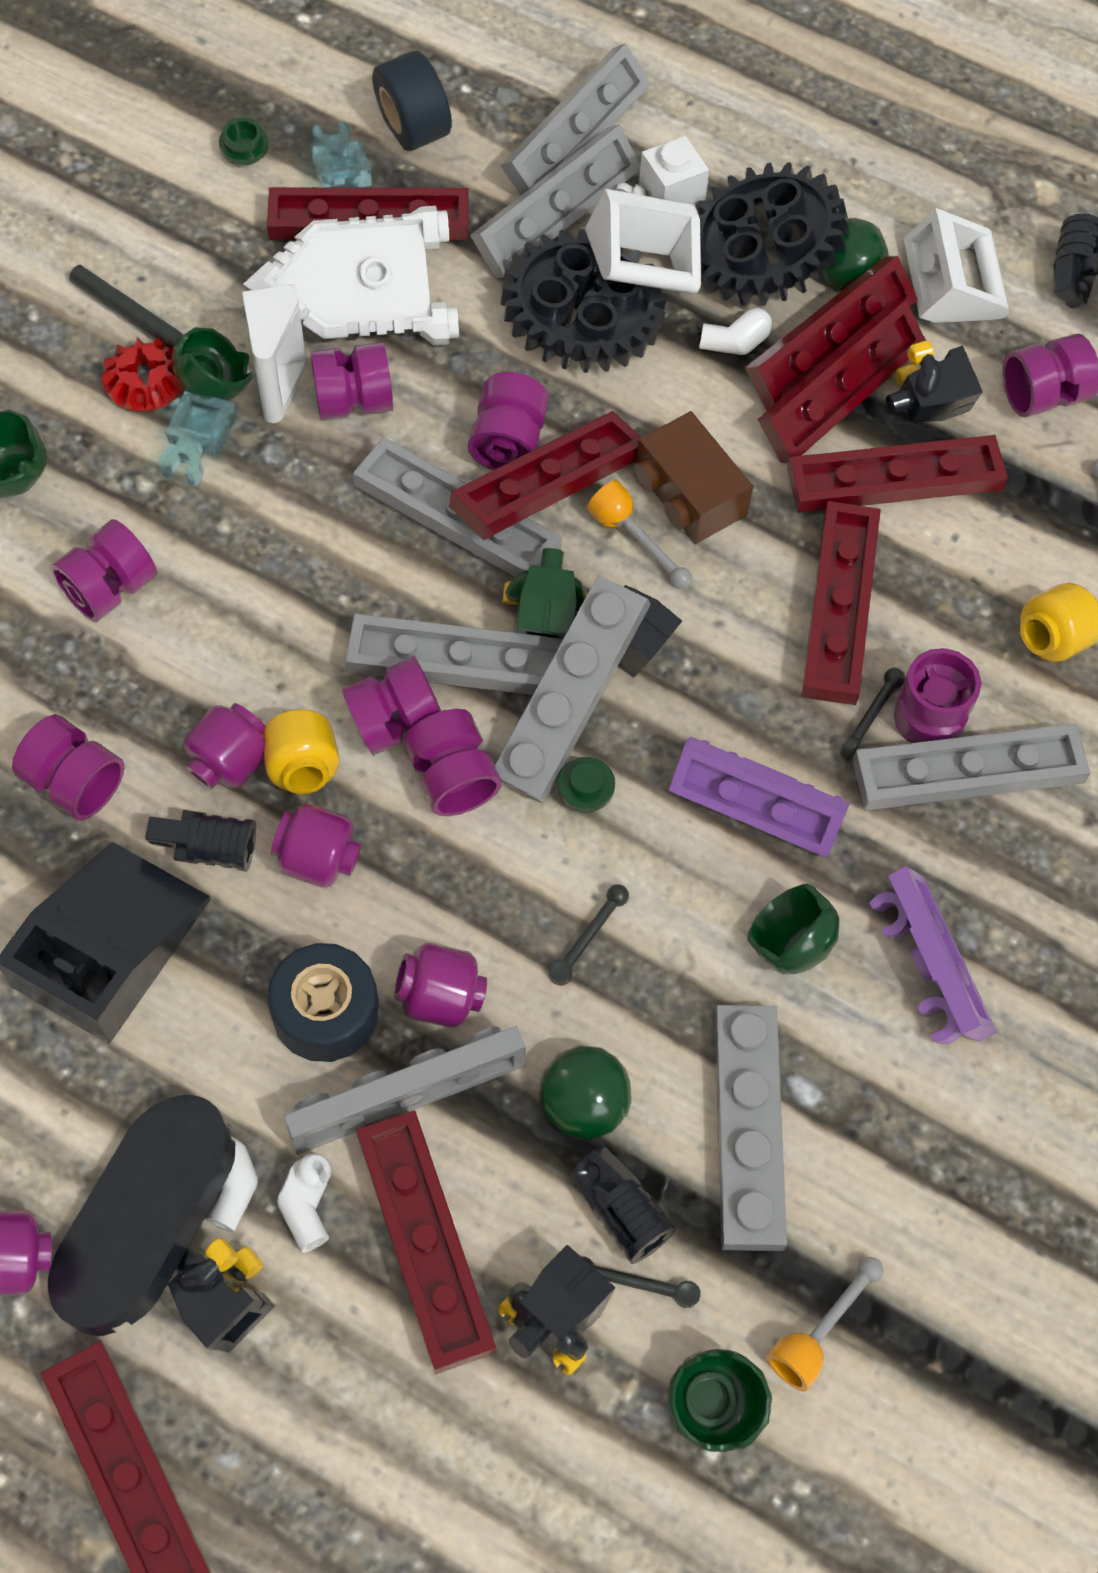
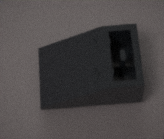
M112 842L29 914L0 953V971L11 988L110 1044L208 905L211 898L204 892Z

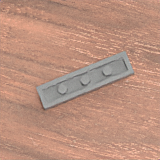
M622 44L614 47L500 165L520 195L529 190L605 129L611 127L651 85L627 45Z
M620 125L605 129L470 235L495 279L504 278L505 270L511 267L512 256L514 254L523 255L524 244L530 243L538 247L540 235L543 234L553 240L559 235V230H566L595 207L605 189L616 190L618 184L625 183L640 171L641 165Z
M385 437L378 442L353 472L354 486L514 577L520 571L529 570L530 565L540 566L542 549L555 548L561 550L562 536L529 518L483 540L449 507L451 491L467 483Z
M600 575L597 576L495 765L502 782L542 803L545 802L651 605L647 598Z
M354 614L345 661L347 673L385 677L386 668L415 655L430 683L533 695L563 639Z
M1076 723L856 750L853 758L864 811L1083 784L1091 774Z
M717 1005L715 1010L721 1250L784 1251L787 1246L777 1006Z
M517 1025L501 1031L500 1027H490L468 1038L467 1045L446 1053L443 1049L426 1051L410 1061V1067L387 1075L386 1071H376L364 1075L352 1084L353 1089L329 1097L327 1093L309 1096L299 1101L294 1106L293 1112L283 1115L296 1154H302L356 1133V1129L407 1113L525 1067L526 1046Z

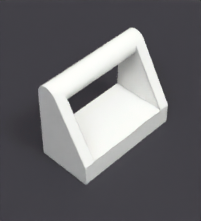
M605 189L585 227L603 279L696 294L701 286L700 218L695 206ZM620 247L668 255L675 270L620 261Z
M935 208L903 238L913 288L918 298L916 303L919 318L934 323L998 320L1009 314L994 240L989 228ZM975 249L984 292L966 285L959 250Z
M295 284L242 292L264 419L269 423H277L282 420L307 368Z

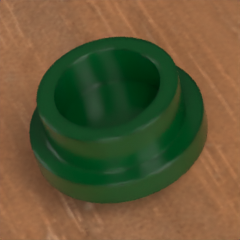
M246 117L230 120L224 126L219 137V147L222 156L227 161L238 165H249L258 162L266 155L269 147L266 132L255 120Z
M581 757L570 761L563 767L558 779V791L562 800L569 807L581 813H591L605 807L610 802L615 791V777L612 770L601 760L592 757Z

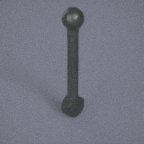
M894 667L885 672V684L853 734L845 742L840 755L849 760L853 757L861 740L893 690L900 688L904 684L905 674L901 669Z
M615 884L608 889L606 893L607 901L563 960H556L550 965L549 977L554 984L563 986L571 981L572 967L615 908L627 903L629 892L624 885Z
M581 1256L609 1282L673 1297L676 1303L683 1308L694 1307L701 1297L699 1286L692 1281H683L679 1285L669 1284L596 1266L590 1258Z

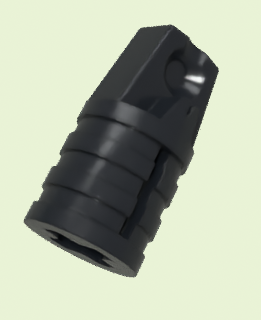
M1091 214L1071 215L1063 221L1053 266L1054 293L1071 309L1088 302L1095 278L1098 275V217Z
M183 810L181 820L149 817L145 839L152 845L175 849L173 858L175 861L191 864L202 862L205 865H220L224 868L234 867L238 871L247 872L250 868L255 849L256 821L252 819L242 821L238 820V818H223L219 815L209 816L205 812Z
M606 1147L590 1151L571 1171L593 1214L598 1221L603 1223L604 1229L609 1235H612L615 1239L614 1242L625 1252V1256L631 1264L638 1263L653 1254L675 1233V1226L670 1220L666 1219L665 1213L659 1206H656L654 1199L643 1189V1185L638 1178Z

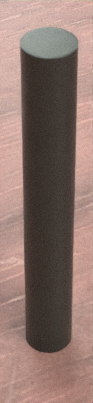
M77 265L72 269L69 276L71 283L155 340L159 338L167 348L174 347L176 341L183 335L182 332L84 266Z

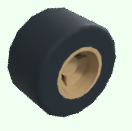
M418 50L411 51L374 67L372 82L378 106L386 124L404 150L413 151L450 134L452 117L448 99L434 67L425 55Z
M314 943L294 950L278 964L269 981L267 1004L277 1036L292 1053L309 1061L333 1062L353 1055L368 1042L378 1023L379 1000L377 986L370 967L356 952L338 944ZM329 1010L331 1011V1012L326 1013V1014H320V1013H319V1012H326V1011H329Z

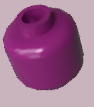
M233 703L230 708L223 705L213 706L183 740L185 752L192 760L186 769L199 782L210 789H214L218 783L228 788L241 787L264 761L265 738L262 734L266 726L253 713L240 704Z
M305 803L298 807L294 813L289 811L284 813L277 828L270 854L278 857V868L284 875L320 888H329L336 882L340 873L347 876L352 875L362 843L352 840L354 825L350 818L322 807Z
M424 943L415 950L414 954H404L396 978L394 998L396 1001L402 1002L405 1014L412 1020L455 1028L466 1020L470 1010L475 1012L481 1010L487 990V978L478 975L477 960L472 953L434 943Z
M0 1210V1295L27 1293L35 1285L37 1271L50 1270L51 1232H38L37 1219L29 1210Z

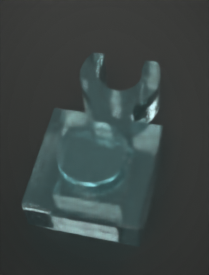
M339 122V133L336 135H326L322 132L320 125L314 126L313 165L321 187L363 188L372 186L371 168L360 140L351 142L349 125L346 122Z
M184 391L165 432L169 443L173 445L168 447L160 457L159 466L164 477L170 479L175 467L186 463L189 464L185 472L189 485L196 486L201 481L204 474L201 462L203 454L219 457L238 415L233 402Z

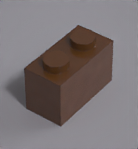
M692 411L639 438L637 459L634 465L639 483L646 491H653L663 503L667 517L672 525L678 530L683 529L695 545L748 515L753 485Z

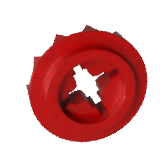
M137 337L134 345L129 347L117 344L115 355L104 359V373L101 376L104 389L110 399L117 405L133 411H152L174 401L183 390L172 369V352L174 347H165L159 338L152 343H144ZM143 363L148 365L149 368L148 385H143L142 379H139L137 374L138 366Z

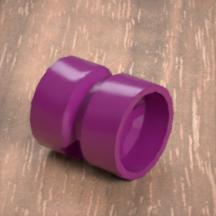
M1076 333L1050 340L1045 344V347L1036 344L1010 351L1005 355L1002 369L1003 384L1008 401L1019 416L1026 418L1051 411L1057 407V404L1066 407L1096 397L1098 393V359L1090 341L1084 335Z
M384 342L354 346L351 355H345L339 348L310 352L320 421L349 417L353 408H359L365 415L393 411L391 379Z
M514 372L496 373L487 378L483 384L477 407L478 418L473 423L468 441V452L476 462L490 470H495L538 448L540 430L544 426L549 405V394L545 387L529 376Z
M114 519L108 521L87 538L88 548L86 550L74 547L50 567L52 576L69 601L87 619L95 623L121 604L122 592L133 595L158 574L151 556L142 543L124 524Z
M946 648L930 649L917 656L909 667L893 714L896 728L904 739L910 743L959 738L963 733L969 714L973 711L981 690L982 682L979 670L974 663L960 652Z
M415 655L386 668L385 679L381 681L369 676L342 689L353 720L373 756L402 743L403 732L408 731L427 716L441 711Z
M455 708L434 713L420 720L407 731L403 738L404 746L415 771L423 775L421 778L422 788L432 811L438 816L449 817L472 811L487 803L500 790L502 781L490 754L485 750L477 749L483 742V739L472 714L467 710Z
M57 714L46 716L28 731L18 745L12 761V770L15 776L37 792L49 788L51 802L80 821L91 818L110 801L121 783L125 769L123 759L99 742L88 741L85 732Z

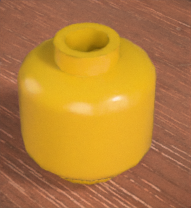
M1071 582L1057 584L1035 595L1024 605L1020 614V634L1024 644L1041 659L1050 662L1066 661L1090 648L1098 641V601L1083 586Z
M291 709L279 713L267 722L262 734L265 738L263 760L266 773L274 785L292 793L310 794L324 787L338 771L340 756L334 731L326 717L319 712L308 709Z

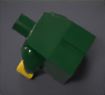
M555 548L542 549L540 566L530 565L529 570L520 571L512 581L505 583L502 603L518 605L514 633L564 639L574 620L575 614L578 613L584 602L583 600L587 596L581 580L574 577V571L562 569L564 551Z

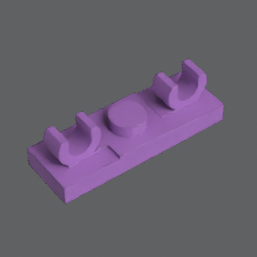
M691 736L683 747L669 791L825 858L828 857L850 805L840 796L835 795L834 797L815 789V786L809 783L805 785L786 774L745 757L741 758L735 752L724 751L710 745L709 741L698 740Z
M907 866L888 875L896 893H880L871 900L870 905L872 909L880 913L890 907L897 906L899 911L898 918L893 924L882 929L884 935L891 939H900L907 936L910 932L912 933L917 947L911 949V953L917 968L927 981L933 979L935 983H938L945 997H929L918 1006L920 1014L925 1016L934 1015L941 1010H944L947 1014L948 1021L946 1026L942 1030L931 1034L933 1042L950 1044L956 1041L961 1034L980 1042L998 1033L924 876Z

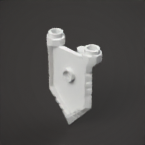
M436 206L419 207L410 214H402V217L393 218V215H383L382 219H376V216L366 217V220H359V217L349 218V221L338 222L337 219L314 220L295 236L296 242L290 241L284 246V253L279 251L272 257L273 263L268 261L243 284V287L249 291L295 284L303 326L323 339L346 338L348 334L359 333L360 336H370V332H377V335H385L387 331L394 330L395 334L404 333L405 329H413V332H420V335L433 345L449 344V339L459 338L457 307H447L446 302L430 303L425 249L439 248L440 243L449 242L447 210L437 211Z

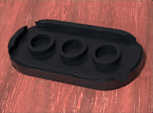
M180 1095L165 1099L145 1111L125 1134L58 1247L50 1266L48 1275L50 1303L56 1314L76 1330L91 1336H105L116 1333L112 1328L119 1327L126 1321L131 1325L144 1317L159 1300L226 1182L234 1164L236 1142L231 1138L230 1127L232 1128L227 1116L213 1103L195 1095Z

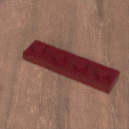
M269 187L268 238L269 240H296L295 236L314 220L337 219L338 222L349 221V218L359 217V220H366V217L376 216V219H382L383 215H393V218L402 217V214H410L419 207L436 206L437 211L447 210L449 240H469L468 188Z
M898 255L885 256L745 367L766 410L771 408L891 301L906 299L910 307L918 300Z
M906 299L891 301L757 419L781 463H788L789 457L802 456L909 360L907 351L911 345L926 341Z
M611 411L451 491L449 507L477 535L485 540L636 462L638 441L641 436L616 413Z
M996 435L789 457L787 466L797 513L825 510L827 501L866 506L1002 491L1008 480Z
M827 501L801 697L855 706L860 695L881 509Z
M413 1110L356 1129L358 1141L435 1375L495 1354L496 1346L416 1111Z
M100 1340L41 1372L45 1385L130 1572L212 1573L105 1344Z

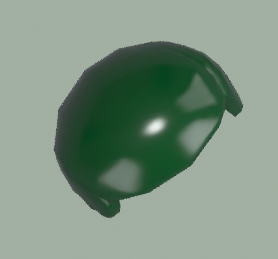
M847 218L849 234L844 236L846 249L845 251L835 252L837 266H821L825 281L835 291L850 285L885 256H889L883 234L873 223L859 218Z
M195 327L183 334L174 345L172 352L173 372L183 391L199 401L215 404L230 401L237 397L254 377V374L251 372L247 374L249 354L236 351L231 341L213 328Z
M14 410L0 411V498L28 492L42 475L47 463V451L38 431L26 415Z
M802 884L787 889L763 908L755 917L747 933V940L760 958L774 971L783 975L799 974L814 968L827 959L839 939L840 918L830 901L814 886Z
M578 1045L558 1053L543 1071L540 1079L539 1094L543 1112L547 1119L566 1136L591 1140L612 1133L622 1123L624 1117L628 1115L632 1100L630 1078L620 1060L602 1047Z
M713 1349L697 1352L687 1357L683 1364L678 1366L670 1379L667 1407L676 1431L692 1444L711 1452H727L745 1449L750 1446L768 1425L772 1394L763 1371L747 1357L732 1350Z

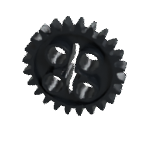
M787 162L780 172H774L772 164L767 163L763 174L756 175L754 170L748 167L745 173L746 179L739 181L730 175L727 177L729 188L723 190L713 186L710 189L714 199L712 202L698 201L697 205L701 214L699 215L701 281H704L708 293L719 289L721 298L725 302L737 293L742 306L749 302L752 295H758L761 306H765L770 294L777 293L784 302L787 301L789 288L795 287L801 293L807 292L806 279L812 278L821 282L824 280L821 266H837L835 252L845 251L844 236L849 234L848 216L844 199L840 198L836 184L828 186L824 173L813 178L810 167L805 166L797 174H794L791 162ZM757 204L764 205L778 255V261L774 264L769 263L755 212Z
M584 229L579 230L577 239H570L564 230H559L557 242H553L544 234L540 235L539 246L536 247L530 243L524 244L523 255L514 254L510 269L505 270L500 305L505 306L503 319L505 322H514L511 334L513 337L527 335L525 350L531 351L538 347L544 349L542 361L545 363L557 355L562 357L561 366L564 370L571 365L572 361H579L583 373H588L591 362H598L604 372H609L612 359H615L623 367H627L631 354L642 358L645 354L646 346H654L656 343L658 332L662 329L666 314L664 309L667 295L661 294L662 289L603 279ZM620 247V261L639 264L642 252L637 250L625 254L623 248ZM600 274L596 280L594 291H591L590 288L593 280ZM577 309L575 320L569 327H565L571 322L573 310Z

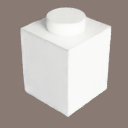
M687 136L642 151L639 186L645 189L646 195L648 197L694 205L699 214L700 211L697 203L699 200H706L709 169Z

